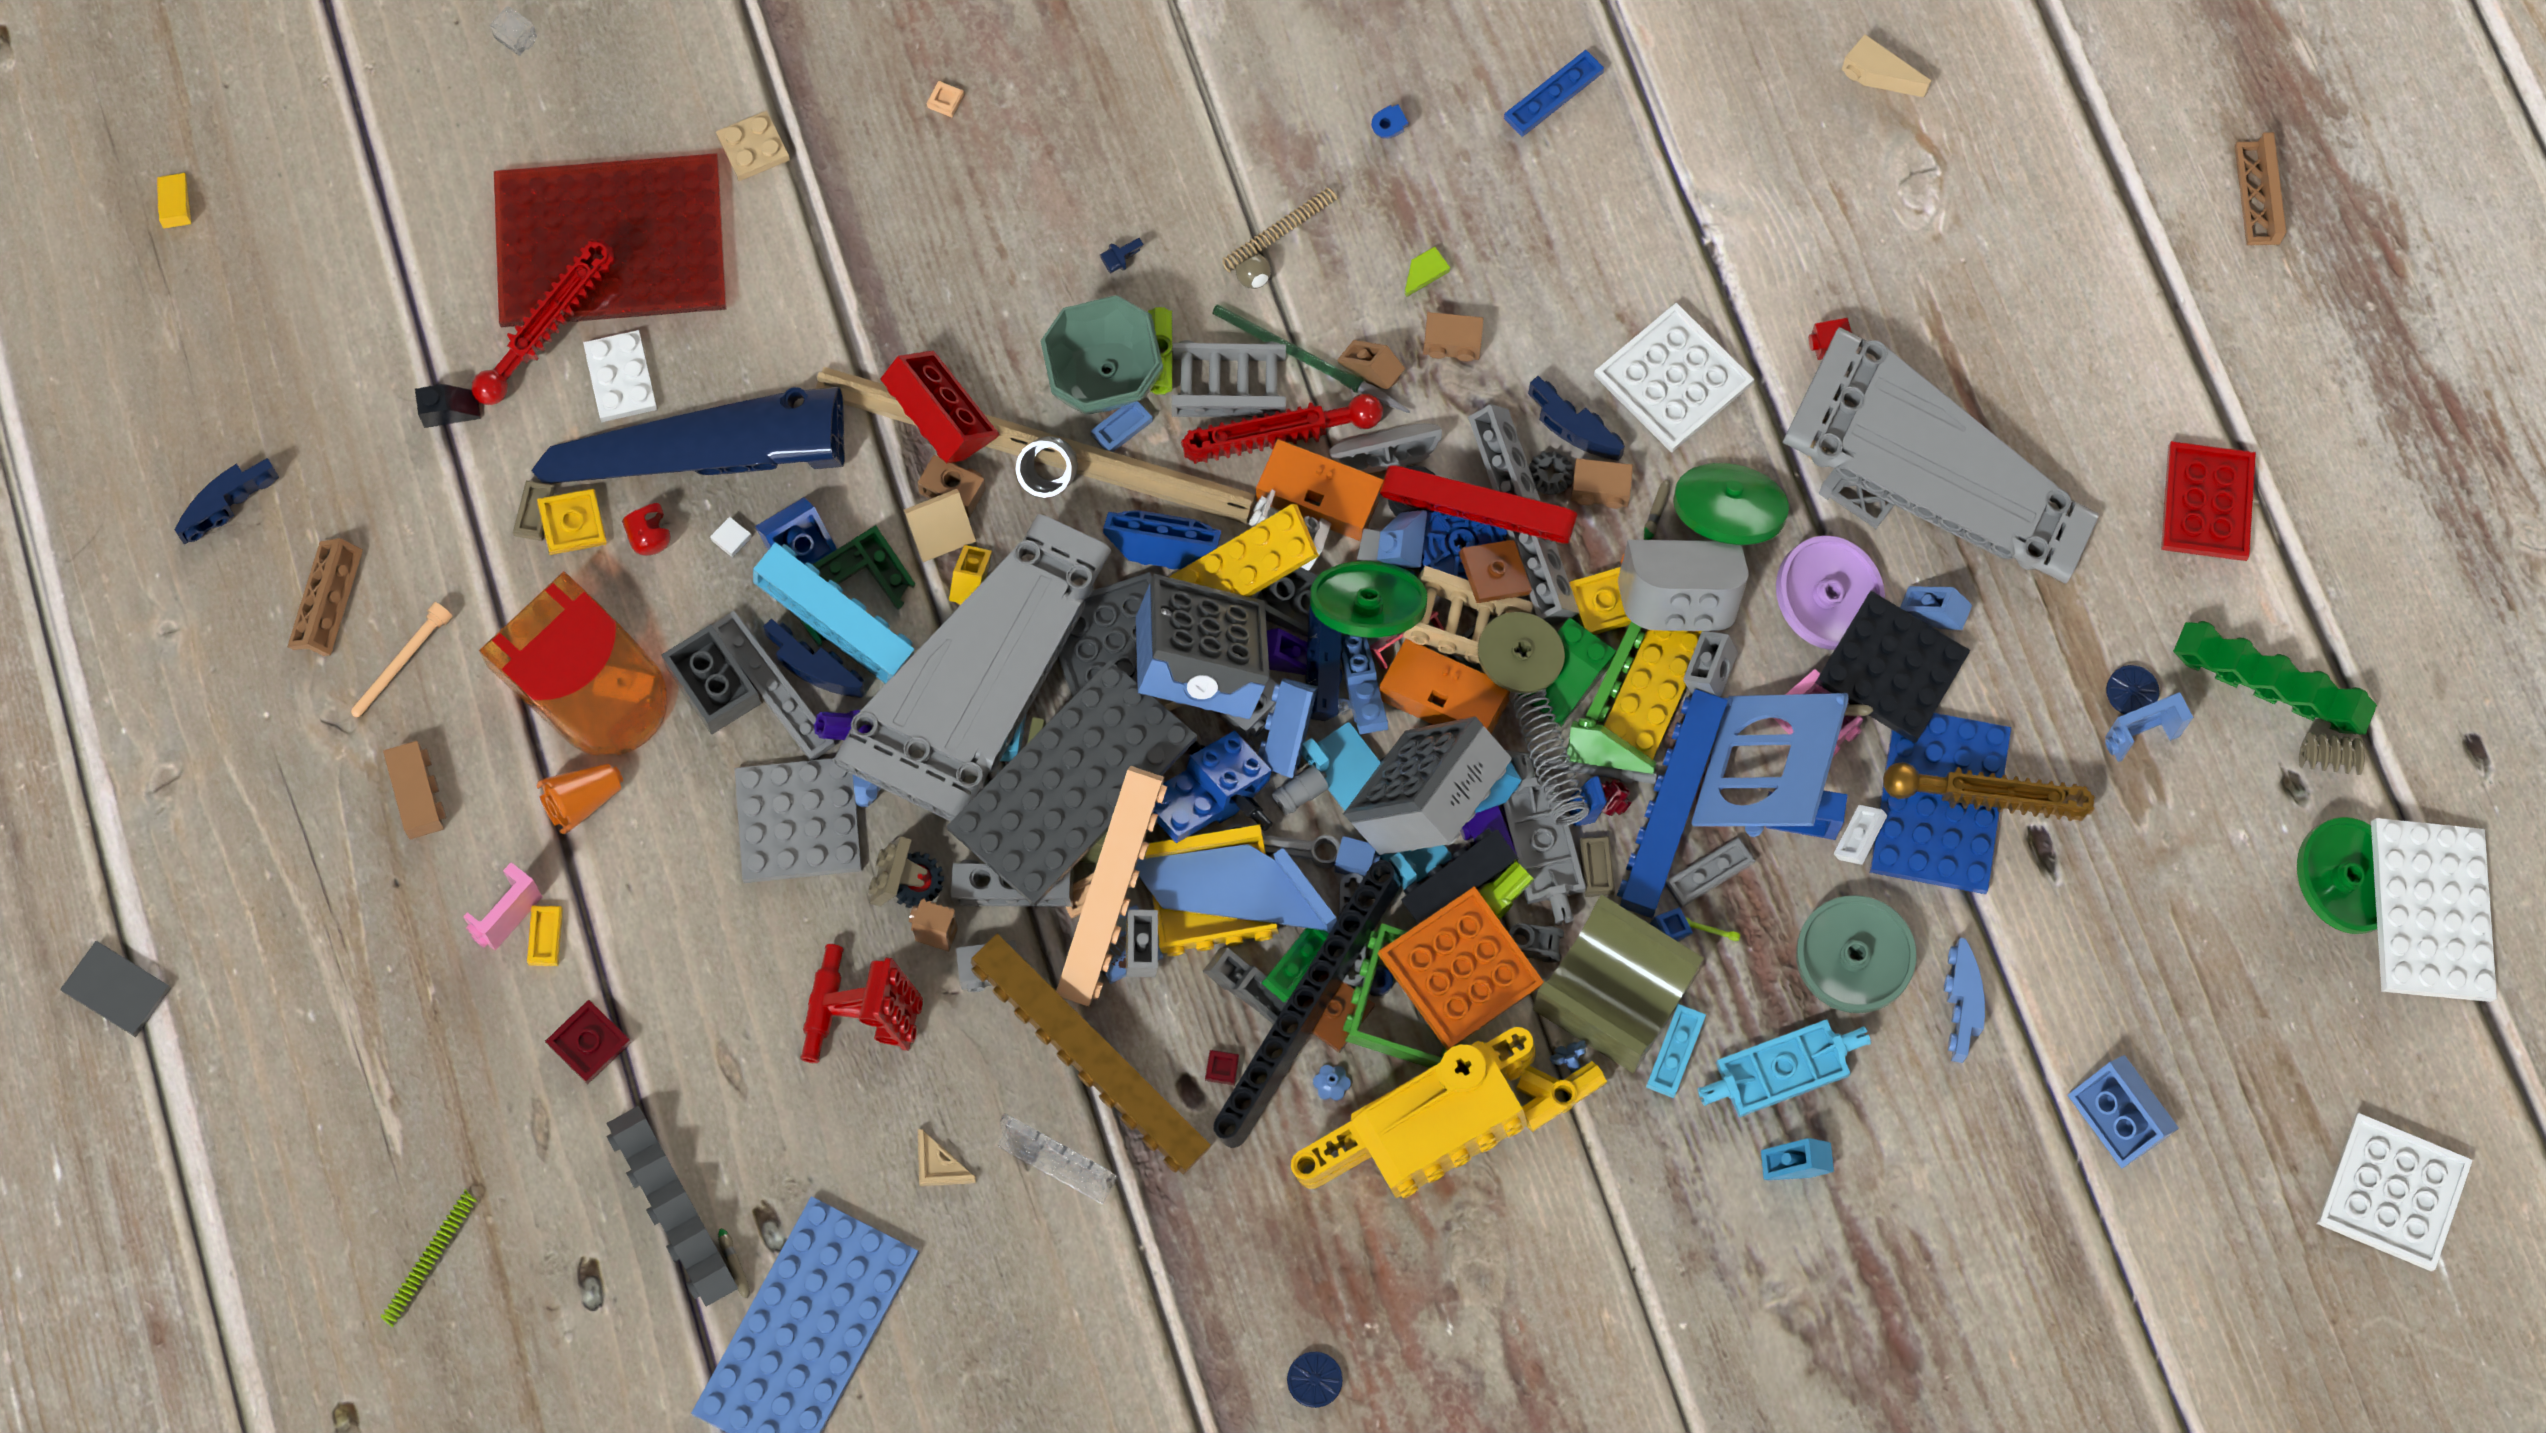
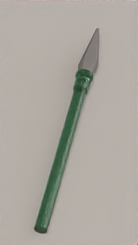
M1218 304L1214 307L1213 315L1264 342L1273 341L1279 344H1286L1287 354L1340 381L1347 388H1352L1353 392L1371 394L1383 404L1410 413V410L1375 386L1364 382L1362 377L1357 378L1356 375L1337 368Z

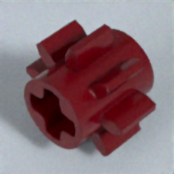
M1613 780L1611 783L1608 781L1601 783L1607 801L1602 812L1609 816H1613L1615 813L1621 815L1622 812L1625 813L1632 804V801L1627 799L1631 793L1628 787L1618 780Z

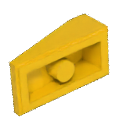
M180 173L157 177L158 214L163 229L191 224L186 174Z

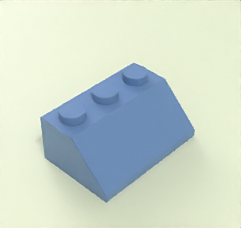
M1286 678L1281 681V685L1275 684L1271 700L1276 702L1274 713H1268L1265 729L1270 731L1267 741L1262 740L1258 756L1263 758V761L1272 771L1289 778H1293L1298 772L1302 756V744L1305 743L1318 686Z
M2125 1055L2106 1064L2068 1094L2070 1100L2121 1169L2160 1144L2179 1129Z

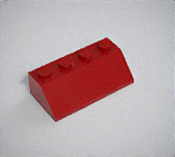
M934 350L897 356L880 378L887 387L889 394L898 401L904 413L912 419L919 428L921 435L930 442L937 455L946 464L967 459L1000 435Z

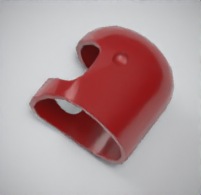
M659 503L649 504L626 515L622 520L632 549L639 555L651 556L658 554L666 549L670 543V531L659 526L660 520L664 516ZM658 512L653 518L646 521L645 516L648 513Z

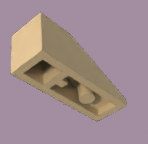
M1866 34L1846 55L1841 69L1848 78L1858 81L1864 86L1919 97L1926 96L1932 81Z

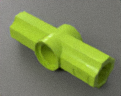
M1155 307L1152 310H1148V313L1152 315L1158 346L1165 349L1166 352L1161 353L1163 363L1162 374L1150 392L1155 395H1165L1168 392H1172V310H1168L1165 307Z
M1515 861L1494 883H1488L1479 893L1497 918L1500 919L1513 906V901L1534 881V878Z

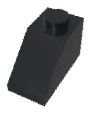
M446 384L415 388L418 415L424 428L481 419L479 402L475 399L470 389Z

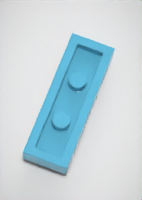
M1680 1004L1677 1005L1646 1088L1672 1098L1675 1097L1706 1014Z

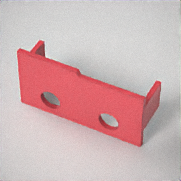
M1432 611L1430 620L1434 627L1444 630L1437 617L1438 612ZM1403 633L1383 637L1369 646L1370 651L1381 668L1387 669L1388 666L1380 652L1401 639Z

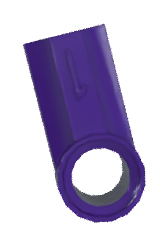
M853 710L848 713L820 712L817 714L814 724L815 734L820 739L845 740L851 729L852 719L861 710ZM864 725L859 729V732L868 733L872 730V726Z

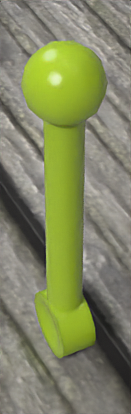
M1685 917L1692 928L1728 937L1732 941L1740 940L1741 934L1737 932H1728L1692 922L1690 918Z

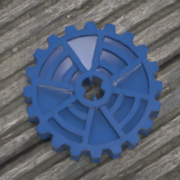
M1427 511L1422 566L1419 571L1421 573L1423 568L1428 566L1468 580L1459 555L1460 545L1456 547V544L1461 543L1463 544L1462 547H1471L1506 541L1507 530L1439 512L1432 513Z

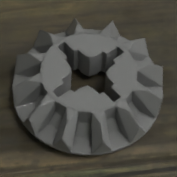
M1556 450L1547 453L1543 451L1537 457H1533L1529 465L1536 489L1541 493L1549 495L1561 493L1572 482L1573 465L1570 464L1566 456L1558 454ZM1554 464V470L1559 474H1554L1551 480L1548 481L1547 472L1543 471V469L1548 470L1549 466Z

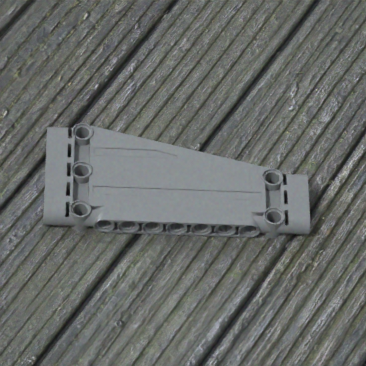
M1840 327L1837 329L1782 442L1810 456L1817 466H1830L1834 468L1835 473L1845 481L2003 559L2015 558L2022 568L2027 570L2037 569L2065 584L2072 576L2099 517V513L2071 500L2067 492L2060 489L1895 355L1882 342L1877 340L1867 341ZM1858 346H1859V347H1861V349H1860L1859 353L1857 354L1856 351H1857V348H1858ZM1866 354L1873 355L1877 361L1869 359ZM1847 370L1850 371L1849 374H1848V376L1845 377L1844 375H1845L1846 371H1847ZM1835 394H1838L1836 401L1833 400ZM1844 400L1851 401L1854 407L1847 406ZM1824 417H1827L1825 424H1823ZM1813 440H1815L1816 442L1813 448H1811L1810 445L1812 444ZM1821 447L1829 448L1832 454L1825 453ZM2050 502H2054L2055 504H2057L2059 510L2054 509L2050 505ZM2028 549L2034 550L2038 557L2030 555Z
M1038 514L1023 541L1018 543L1015 549L863 709L854 716L851 722V729L834 757L833 762L841 769L952 821L984 788V781L988 773L993 772L998 766L1084 609L1085 598L1089 597L1092 593L1093 584L1110 555L1111 549L1095 538L1050 517ZM1026 554L1035 556L1031 561H1023L1021 559ZM1077 578H1082L1087 581L1085 584L1080 586L1072 583ZM864 725L873 727L868 733L859 732V729ZM915 750H923L925 752L923 757L917 759L912 758L911 754ZM968 775L978 777L974 783L967 784L963 782V779Z

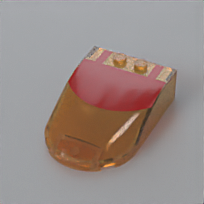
M564 571L479 650L486 666L567 742L585 753L600 756V754L621 755L631 752L645 744L657 732L664 720L667 710V687L658 666L624 628Z

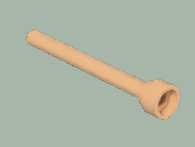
M437 602L431 605L427 610L429 614L426 616V622L351 710L354 717H360L433 630L436 627L440 628L442 624L446 625L453 616L447 609Z

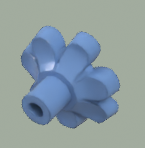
M1581 1040L1578 1043H1570L1567 1049L1564 1046L1557 1047L1554 1050L1556 1054L1549 1058L1550 1061L1556 1065L1567 1064L1571 1073L1576 1072L1582 1068L1578 1058L1586 1053L1585 1041Z

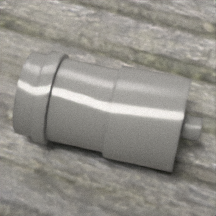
M1311 765L1296 775L1292 781L1283 787H1278L1272 793L1273 799L1285 815L1294 813L1298 807L1329 789L1325 780L1327 775L1324 771L1321 773L1314 765Z

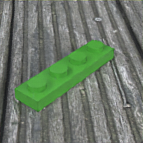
M1632 621L1586 715L1587 719L1595 720L1596 724L1598 721L1602 723L1605 721L1610 707L1606 704L1610 696L1613 698L1617 696L1622 682L1618 681L1621 672L1627 674L1634 659L1630 656L1633 647L1639 649L1644 639L1645 633L1641 632L1642 627Z

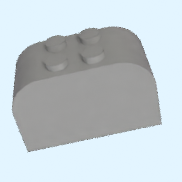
M1628 540L1617 582L1625 614L1633 623L1642 628L1662 631H1721L1731 627L1736 621L1749 572L1742 545L1718 541Z

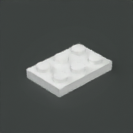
M639 330L583 342L601 423L657 410Z

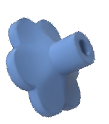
M1324 1065L1320 1068L1319 1074L1313 1078V1085L1318 1089V1096L1321 1099L1327 1100L1331 1098L1338 1101L1344 1097V1091L1349 1090L1351 1081L1346 1077V1071L1343 1067L1336 1066L1333 1068L1330 1065Z

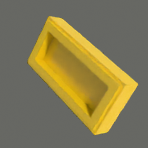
M532 905L527 964L529 966H558L563 914L562 906Z

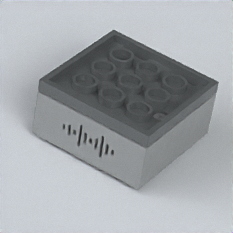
M1477 717L1405 730L1343 815L1352 822V825L1379 855L1451 845L1459 838V831L1465 823L1475 816V809L1480 802L1490 795V789L1494 783L1506 773L1505 768L1512 758Z

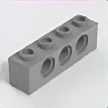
M962 860L961 863H953L951 899L955 906H1033L1013 887H1007V882L987 864H979L976 860ZM1073 868L1036 906L1073 907ZM983 877L991 879L985 887L976 886L978 880Z

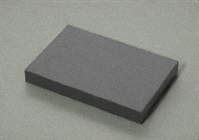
M95 941L60 990L136 1038L171 987L108 947Z

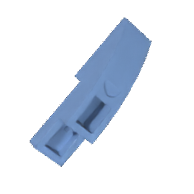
M1341 636L1344 648L1340 659L1354 721L1357 723L1359 734L1388 730V720L1379 691L1376 670L1367 637Z
M1959 938L1955 947L1950 946L1947 962L1952 964L1951 975H1946L1944 992H1948L1947 1002L1959 1004L1954 1005L1952 1012V1022L1956 1023L1955 1034H1950L1948 1051H1952L1951 1061L1963 1063L1968 1056L1970 1037H1979L1984 1030L1985 997L1979 967L1967 940Z

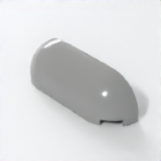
M1435 424L1407 425L1344 440L1332 446L1329 453L1332 460L1368 474L1387 470L1390 465L1404 466L1429 458V454L1434 451L1438 442L1441 441L1442 430Z

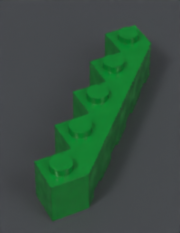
M2199 621L2198 623L2185 622L2173 650L2187 667L2199 671L2201 667L2216 673L2215 679L2235 688L2239 684L2255 690L2253 696L2274 705L2277 701L2293 707L2291 712L2311 721H2314L2315 717L2331 723L2329 729L2339 733L2365 735L2377 707V704L2368 696L2365 690L2357 687L2339 689L2330 680L2328 674L2322 671H2313V673L2300 672L2293 665L2291 659L2282 654H2276L2275 656L2261 655L2248 639L2241 637L2237 639H2223L2215 630V627L2206 621Z

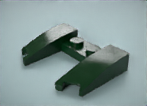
M876 525L812 564L820 571L819 576L827 582L832 580L837 584L842 583L866 567L897 610H900L904 605V602L900 599L907 587H915V582ZM797 617L817 646H822V641L827 639Z

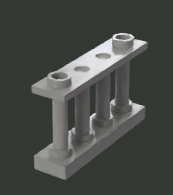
M1190 340L1173 343V360H1181V392L1178 395H1172V417L1253 418L1256 415L1258 418H1262L1265 413L1269 416L1275 415V411H1279L1280 414L1285 413L1286 396H1279L1277 394V361H1286V344H1279L1273 341L1264 344L1195 343ZM1192 360H1209V393L1207 395H1194L1192 393ZM1221 360L1238 361L1237 394L1235 396H1223L1220 394ZM1249 361H1266V394L1263 396H1251L1249 394Z

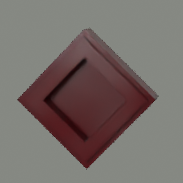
M1210 1050L1205 1081L1235 1086L1239 1054Z

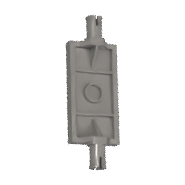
M1523 754L1524 758H1521V755H1517L1512 760L1522 781L1507 802L1502 804L1510 838L1519 857L1517 862L1534 878V881L1524 890L1527 904L1548 900L1551 902L1555 924L1561 925L1563 920H1565V924L1570 923L1574 920V917L1572 916L1567 896L1582 893L1586 890L1569 825L1559 826L1554 824L1550 814L1551 809L1548 808V801L1544 797L1546 793L1542 791L1543 785L1539 783V778L1535 776L1530 754ZM1557 779L1550 780L1547 784H1556L1558 782ZM1545 786V791H1547L1551 787ZM1559 786L1555 787L1550 792H1559ZM1550 794L1547 795L1548 799H1551L1554 796ZM1561 794L1553 800H1562ZM1550 803V805H1551L1552 808L1557 804V803ZM1564 813V814L1560 815L1559 817H1567V816H1566V813Z

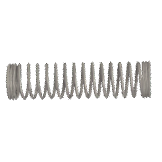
M1546 689L1526 698L1523 697L1531 693L1522 694L1517 699L1514 698L1521 693L1510 692L1509 699L1511 704H1513V710L1516 711L1515 716L1519 719L1518 724L1522 727L1521 733L1525 736L1524 741L1528 744L1527 749L1531 752L1530 758L1534 760L1533 766L1537 768L1536 775L1540 777L1539 783L1543 785L1542 791L1546 793L1544 797L1548 801V808L1551 809L1550 814L1554 824L1566 826L1581 821L1588 815L1589 808L1587 803L1584 802L1585 797L1580 796L1582 789L1577 787L1579 780L1574 779L1576 772L1571 771L1573 764L1568 762L1570 756L1565 754L1567 747L1562 746L1564 739L1559 738L1561 731L1556 730L1559 725L1554 722L1555 715L1551 714L1553 708L1548 706L1550 700L1545 697L1547 694ZM1540 700H1547L1542 706L1527 711H1520L1526 705ZM1543 708H1550V710L1545 714L1538 715L1531 719H1523L1527 714L1531 712H1535ZM1518 713H1524L1521 717L1518 716ZM1546 716L1553 717L1549 722L1541 723L1535 727H1526L1532 721ZM1521 721H1527L1524 725L1521 724ZM1549 724L1556 725L1552 730L1538 735H1529L1535 729ZM1524 729H1529L1526 734L1524 733ZM1552 732L1559 733L1555 738L1541 743H1532L1538 737ZM1527 737L1532 738L1530 742L1527 741ZM1555 740H1561V744L1545 751H1535L1542 745ZM1530 745L1536 746L1533 750L1530 749ZM1563 748L1565 750L1560 755L1548 759H1538L1543 754ZM1533 753L1539 754L1536 758H1533ZM1560 757L1568 758L1563 763L1556 764L1552 767H1541L1548 761H1552ZM1536 761L1542 762L1539 766H1536ZM1563 765H1570V768L1564 772L1544 776L1552 769ZM1539 770H1545L1541 775L1539 774ZM1573 773V776L1567 780L1556 784H1547L1555 777ZM1542 778H1548L1544 783L1541 780ZM1567 782H1576L1571 788L1559 792H1550L1559 785ZM1549 786L1551 788L1545 791L1544 787ZM1579 790V793L1563 800H1553L1562 793ZM1548 794L1554 795L1551 799L1547 797ZM1575 798H1582V801H1573L1558 807L1566 801H1570ZM1550 803H1557L1553 808ZM1582 809L1574 815L1559 817L1568 811Z

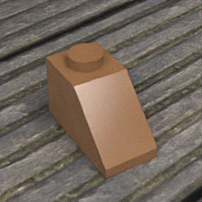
M1353 340L1337 359L1340 365L1366 383L1384 389H1389L1395 385L1399 376L1405 370V367L1387 345Z

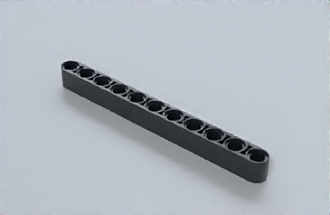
M1381 860L1371 865L1215 1119L1213 1130L1227 1147L1236 1148L1245 1142L1363 949L1371 932L1375 929L1401 885L1400 878L1392 864L1388 861ZM1390 874L1388 880L1379 882L1383 875ZM1375 899L1371 906L1363 907L1367 900ZM1360 924L1356 931L1348 932L1352 925ZM1345 949L1342 955L1333 957L1336 950ZM1329 974L1325 981L1318 982L1321 975ZM1314 999L1309 1007H1302L1306 1000ZM1298 1024L1294 1032L1287 1033L1291 1025ZM1283 1049L1279 1057L1271 1058L1274 1051ZM1267 1075L1263 1083L1256 1084L1259 1076ZM1251 1100L1248 1108L1240 1109L1243 1102ZM1236 1126L1232 1134L1225 1135L1228 1127Z

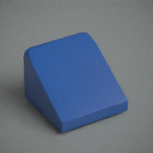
M1680 907L1655 916L1649 923L1676 941H1680L1693 934Z

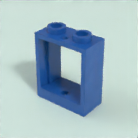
M1823 790L1814 826H1766V828L1836 840L1844 823L1848 794Z

